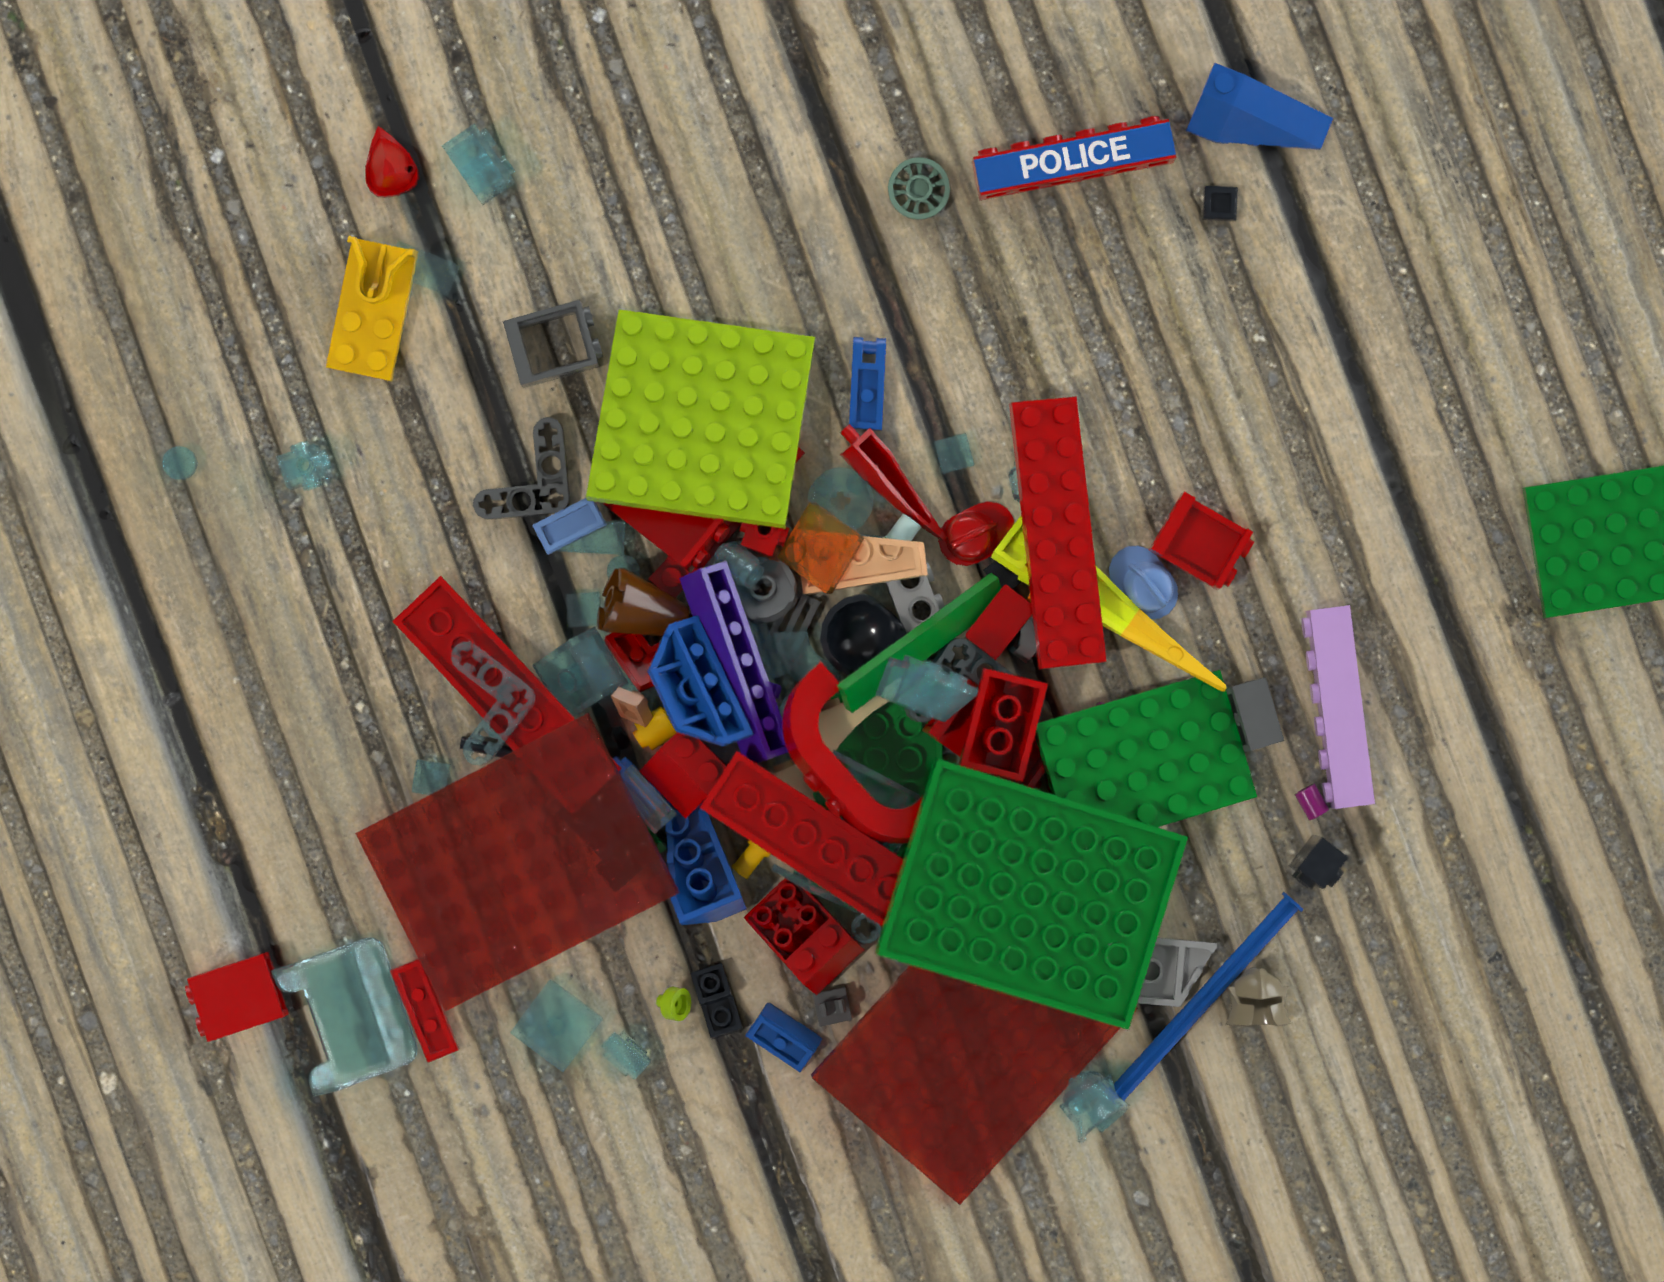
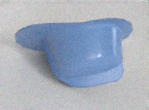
M1128 546L1118 551L1112 558L1109 567L1110 580L1132 603L1151 619H1160L1170 613L1178 599V586L1173 576L1154 553L1141 546Z

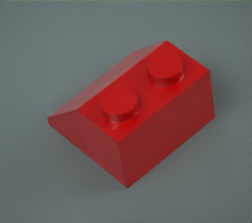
M676 732L639 771L686 819L706 799L727 765L703 740Z

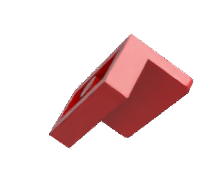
M1004 585L971 626L965 637L996 661L1032 615V605L1008 585Z

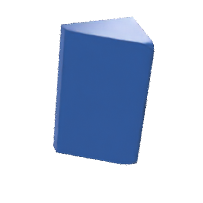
M766 1003L745 1035L798 1072L803 1070L822 1041L819 1035L771 1003Z

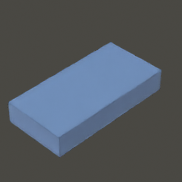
M584 498L532 526L547 555H550L603 528L607 524L596 502L587 501Z

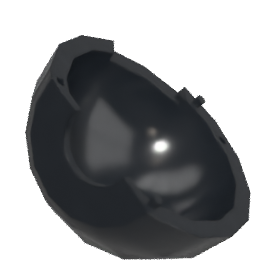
M860 593L845 597L829 610L822 622L820 642L824 656L832 666L850 676L905 636L906 629L901 621L882 603L868 594Z

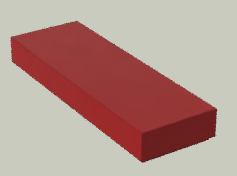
M421 957L390 970L427 1063L458 1051L459 1046L423 958Z

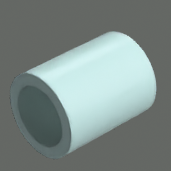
M902 514L885 538L912 541L921 526L907 515Z

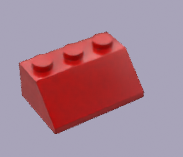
M983 668L959 766L1023 782L1048 684L1014 674Z

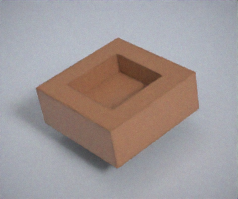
M618 687L611 695L621 717L643 727H646L652 720L653 716L647 705L648 700L640 692L635 690L631 692Z

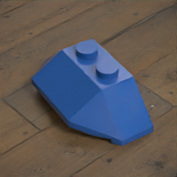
M698 615L669 624L654 655L648 673L675 731L720 746L751 737L753 732Z

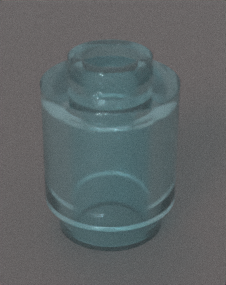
M736 541L724 543L716 550L714 564L727 561L733 581L737 585L750 588L762 577L764 568L760 565V560Z
M614 1031L601 1045L605 1049L602 1057L625 1077L629 1075L633 1080L651 1062V1059L646 1056L647 1051L625 1031H622L619 1035Z

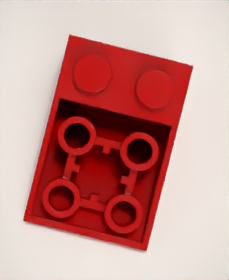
M792 872L743 917L800 982L815 995H818L865 950Z

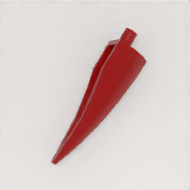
M850 424L847 425L840 433L850 445L840 453V456L863 480L897 510L910 517L921 528L943 541L947 536L912 487L892 452L871 428L860 436Z

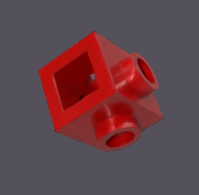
M742 523L739 531L745 534L741 547L773 558L777 545L784 546L790 530L788 527H785V529L771 527L767 535H762L759 533L761 525Z

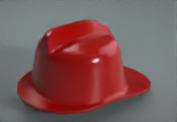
M987 501L976 504L952 516L944 523L941 529L947 537L943 541L938 540L940 550L947 560L956 565L969 566L992 556L994 550L1015 524L1013 516L1006 507L996 502Z

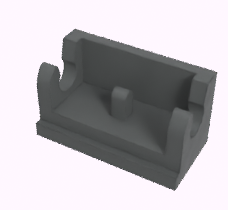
M1266 677L1227 687V695L1244 752L1284 741Z

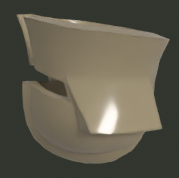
M1256 968L1246 970L1234 982L1232 987H1226L1231 1001V1011L1226 1025L1251 1027L1252 1025L1285 1026L1292 1024L1285 1008L1286 993L1289 986H1282L1280 980L1268 974L1263 968L1259 970Z

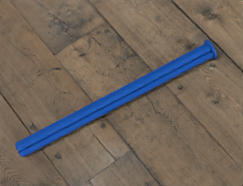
M1285 892L1282 893L1284 898L1110 1087V1092L1118 1100L1124 1101L1289 919L1298 910L1300 912L1304 910Z

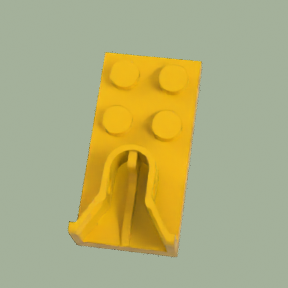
M348 236L347 242L351 245L326 368L392 381L419 252L415 249H405Z

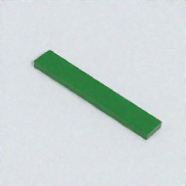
M992 573L988 574L837 684L845 708L854 713L971 627L1000 591L999 578Z

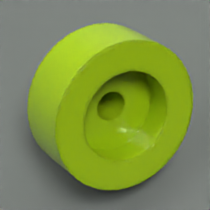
M671 986L663 994H660L656 1000V1004L661 1009L663 1017L668 1020L683 1021L691 1009V995L685 988Z

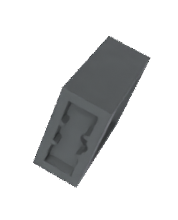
M580 300L503 321L520 385L523 388L600 367L598 358L603 357L598 338L592 339L589 330L590 326H594L593 317L589 306L583 308ZM576 314L588 359L533 374L521 329Z

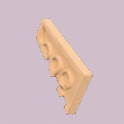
M796 529L804 595L928 576L924 542Z

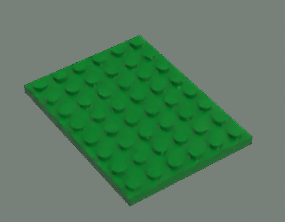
M935 758L875 954L1129 1030L1188 837Z

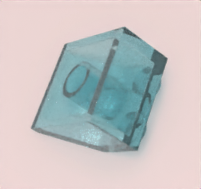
M595 626L566 641L532 665L546 688L574 717L611 696L618 687L623 688L629 684Z

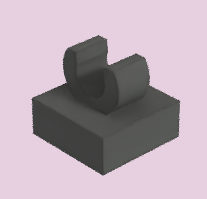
M845 986L821 991L818 995L813 993L820 1027L852 1020Z

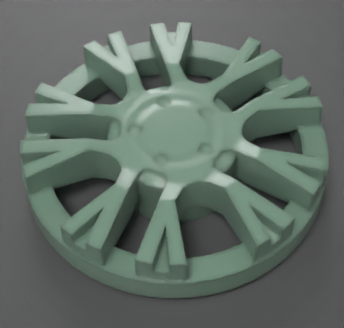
M917 157L902 162L892 172L888 183V195L893 207L898 213L912 220H924L938 214L946 205L950 194V183L946 172L939 164L927 158ZM916 164L918 175H912L910 165ZM923 164L934 168L927 177L921 173ZM902 169L909 175L910 179L908 181H902L896 177ZM940 174L942 179L932 184L930 179ZM893 185L906 186V191L893 190ZM944 186V196L935 195L932 189ZM906 195L908 197L907 202L900 206L895 197ZM930 196L939 203L937 207L928 201ZM910 201L916 203L912 213L907 211ZM920 203H925L928 206V213L919 214L918 206Z

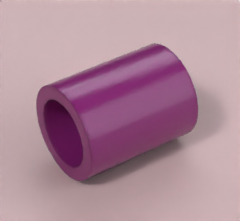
M1315 783L1294 794L1309 821L1329 811Z

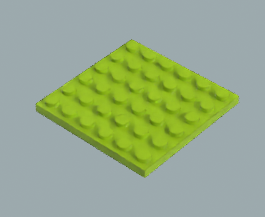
M619 309L587 487V501L713 519L720 518L727 521L785 529L815 337Z

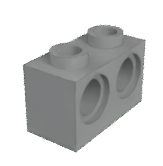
M928 562L926 563L928 576L919 577V584L913 589L903 587L900 580L885 582L899 620L906 629V634L925 621L916 619L912 614V606L916 602L923 601L930 606L931 614L929 617L945 606L940 593L934 595L931 589L930 582L935 581Z

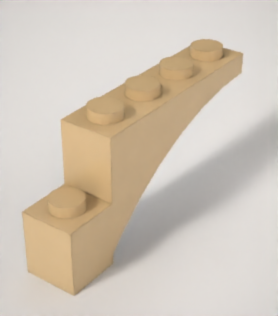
M910 676L901 677L854 713L845 708L844 703L840 702L839 697L826 702L819 714L818 727L822 740L834 754L851 731L873 711L893 698L914 689ZM792 760L773 767L775 771L773 775L815 801L814 791L805 783L803 779L804 774L796 765H793Z

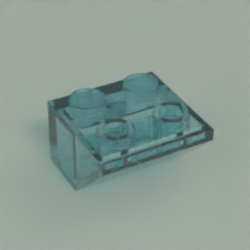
M905 655L903 661L889 657L876 696L924 717L945 722L977 696L979 689L966 684L968 678L951 671L947 673L942 671L943 667L927 660L922 662Z

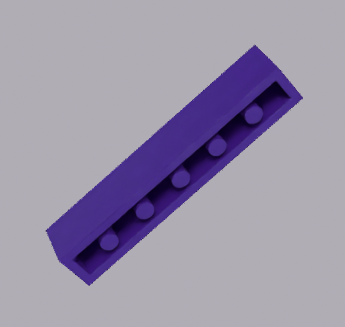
M727 561L701 568L679 578L692 616L698 615L753 732L751 737L737 741L741 754L757 764L788 753L783 736V719Z

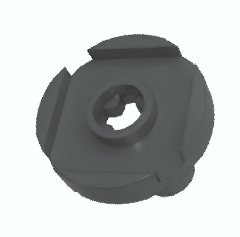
M757 557L745 562L736 571L734 583L745 615L751 623L760 625L775 621L795 607L797 603V583L792 571L784 562L769 560L768 557ZM764 583L766 587L772 585V589L766 596L756 595L759 592L758 586Z

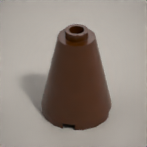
M618 567L619 569L615 568L612 571L604 587L602 596L606 597L604 608H598L597 629L608 633L663 636L669 624L693 616L692 613H689V606L629 570Z

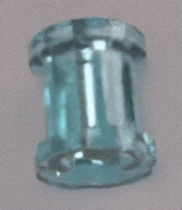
M859 913L851 923V932L857 941L871 943L879 937L881 925L864 914ZM862 919H867L868 923H875L876 927L871 929L870 936H865L863 932H857L856 930L857 927L861 926Z

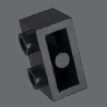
M1312 835L1288 866L1295 871L1292 877L1306 888L1309 887L1312 890L1314 887L1325 889L1327 885L1333 887L1343 875V871L1340 868L1349 857L1325 838Z

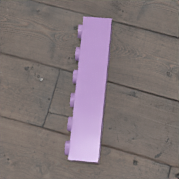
M1350 605L1306 611L1307 618H1302V631L1304 638L1309 637L1311 651H1306V663L1308 671L1313 670L1315 683L1310 684V695L1312 703L1318 704L1319 716L1314 717L1316 736H1322L1323 749L1318 750V758L1321 770L1326 769L1327 783L1322 784L1325 803L1330 802V807L1333 809L1375 804Z

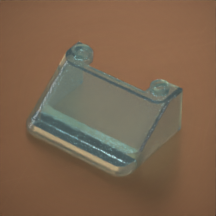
M367 937L271 970L275 984L283 992L293 993L303 989L327 1062L315 1066L309 1075V1084L313 1097L342 1090L411 1063L417 1055V1043L402 999L390 970L392 969L382 943L375 938Z

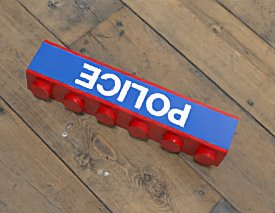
M1151 116L1141 119V124L1129 127L1127 122L1109 125L1108 131L1095 133V129L1091 128L1075 132L1076 137L1063 139L1062 135H1053L1043 138V143L1030 146V141L1014 143L1010 145V150L998 152L997 147L982 149L978 151V156H974L972 160L979 201L1172 164L1177 157L1169 119L1160 120V116Z

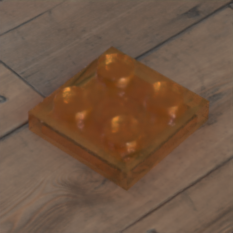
M809 502L777 558L824 593L832 594L865 537L816 502Z

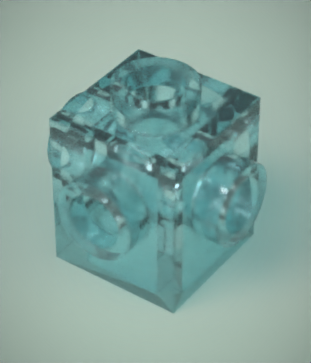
M309 441L291 445L289 447L291 452L276 456L286 488L290 490L303 487L304 491L313 490L323 486L322 480L329 478L327 470L331 469L332 466L326 450H320V447L316 444L310 445ZM306 462H309L308 469L304 471V464Z

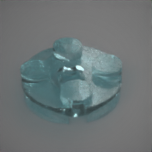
M838 467L829 469L816 478L809 489L807 503L809 513L819 527L830 533L848 534L856 531L866 523L873 510L874 497L871 486L857 472L849 468ZM837 492H844V497L850 498V504H846L844 510H838L837 505H831V498H836Z

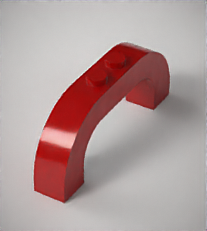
M820 662L795 685L785 704L782 726L786 748L796 766L804 774L803 779L813 791L821 793L827 800L825 803L831 813L837 817L841 816L845 822L875 841L889 844L907 843L910 840L923 795L910 807L904 809H891L879 804L826 746L819 732V714L824 704L839 691L837 686L839 682Z

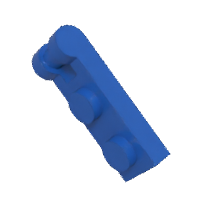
M853 337L849 424L855 430H868L871 428L872 431H882L886 338H876V341H863V337ZM862 354H876L875 363H862Z

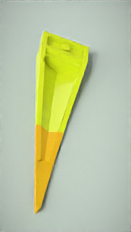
M1020 516L994 550L991 558L1018 575V580L1029 585L1022 517ZM1096 566L1103 627L1219 691L1225 692L1227 689L1225 683L1132 603Z

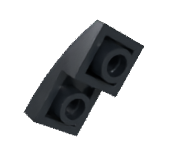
M720 963L690 973L710 1038L713 1040L744 1030L723 964Z

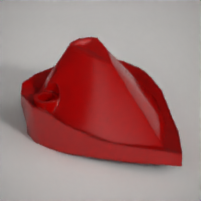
M378 126L372 139L365 165V181L370 192L377 197L389 198L399 196L417 185L419 170L407 150L389 133Z

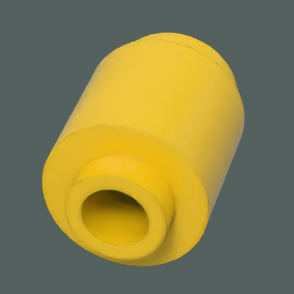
M661 706L651 712L653 718L646 727L634 723L637 730L632 733L643 749L649 746L653 751L667 742L677 732L665 708Z

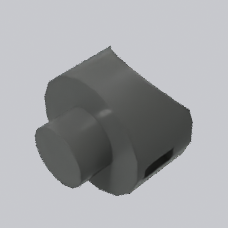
M1033 614L1007 646V649L1025 664L1032 656L1037 658Z

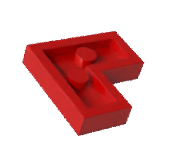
M611 633L605 636V645L638 692L641 693L654 686L648 669L660 642L650 646L643 635Z

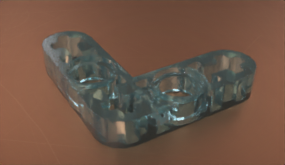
M462 642L456 645L451 653L453 665L497 699L496 703L463 746L465 759L473 765L483 766L495 757L535 703L536 696L534 690L527 683L480 647L471 642ZM472 648L474 650L472 657L481 664L484 657L488 660L480 668L477 677L472 674L477 670L476 667L470 663H465L463 666L460 664L462 657L459 654L462 650L468 652ZM498 668L502 672L503 678L498 686L490 687L485 683L484 675L488 669ZM525 689L527 691L525 698L528 701L525 705L521 703L516 705L513 711L518 712L519 715L514 719L510 712L500 707L503 703L510 707L515 700L514 696H512L513 691L521 692ZM498 714L504 715L509 722L507 730L501 734L493 732L490 727L491 719ZM484 729L489 736L498 739V742L494 746L492 741H489L484 747V751L487 753L486 757L478 756L474 759L472 757L474 750L471 746L474 743L477 745L482 744L486 737L481 736L480 733Z

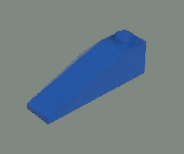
M1214 63L1186 131L1219 144L1238 143L1251 146L1270 145L1283 148L1320 150L1333 118L1247 75Z
M664 797L669 880L668 894L680 924L717 922L747 910L709 814L700 808L702 803L685 819Z

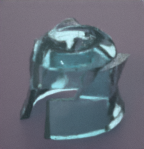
M1086 1070L1073 1078H1069L1068 1086L1062 1098L1063 1103L1059 1106L1072 1122L1077 1142L1083 1143L1087 1141L1086 1135L1095 1127L1100 1132H1103L1129 1109L1130 1104L1117 1095L1111 1074L1103 1077L1096 1071Z

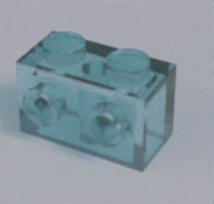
M474 123L443 144L442 147L478 200L484 205L515 184L510 176L515 170L505 155L500 158L497 157L492 149L497 144L487 129L484 128L479 131Z

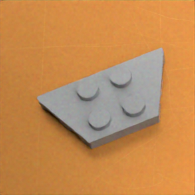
M1157 937L1137 1003L1181 1007L1192 985L1202 973V969L1211 954L1215 952L1217 943Z

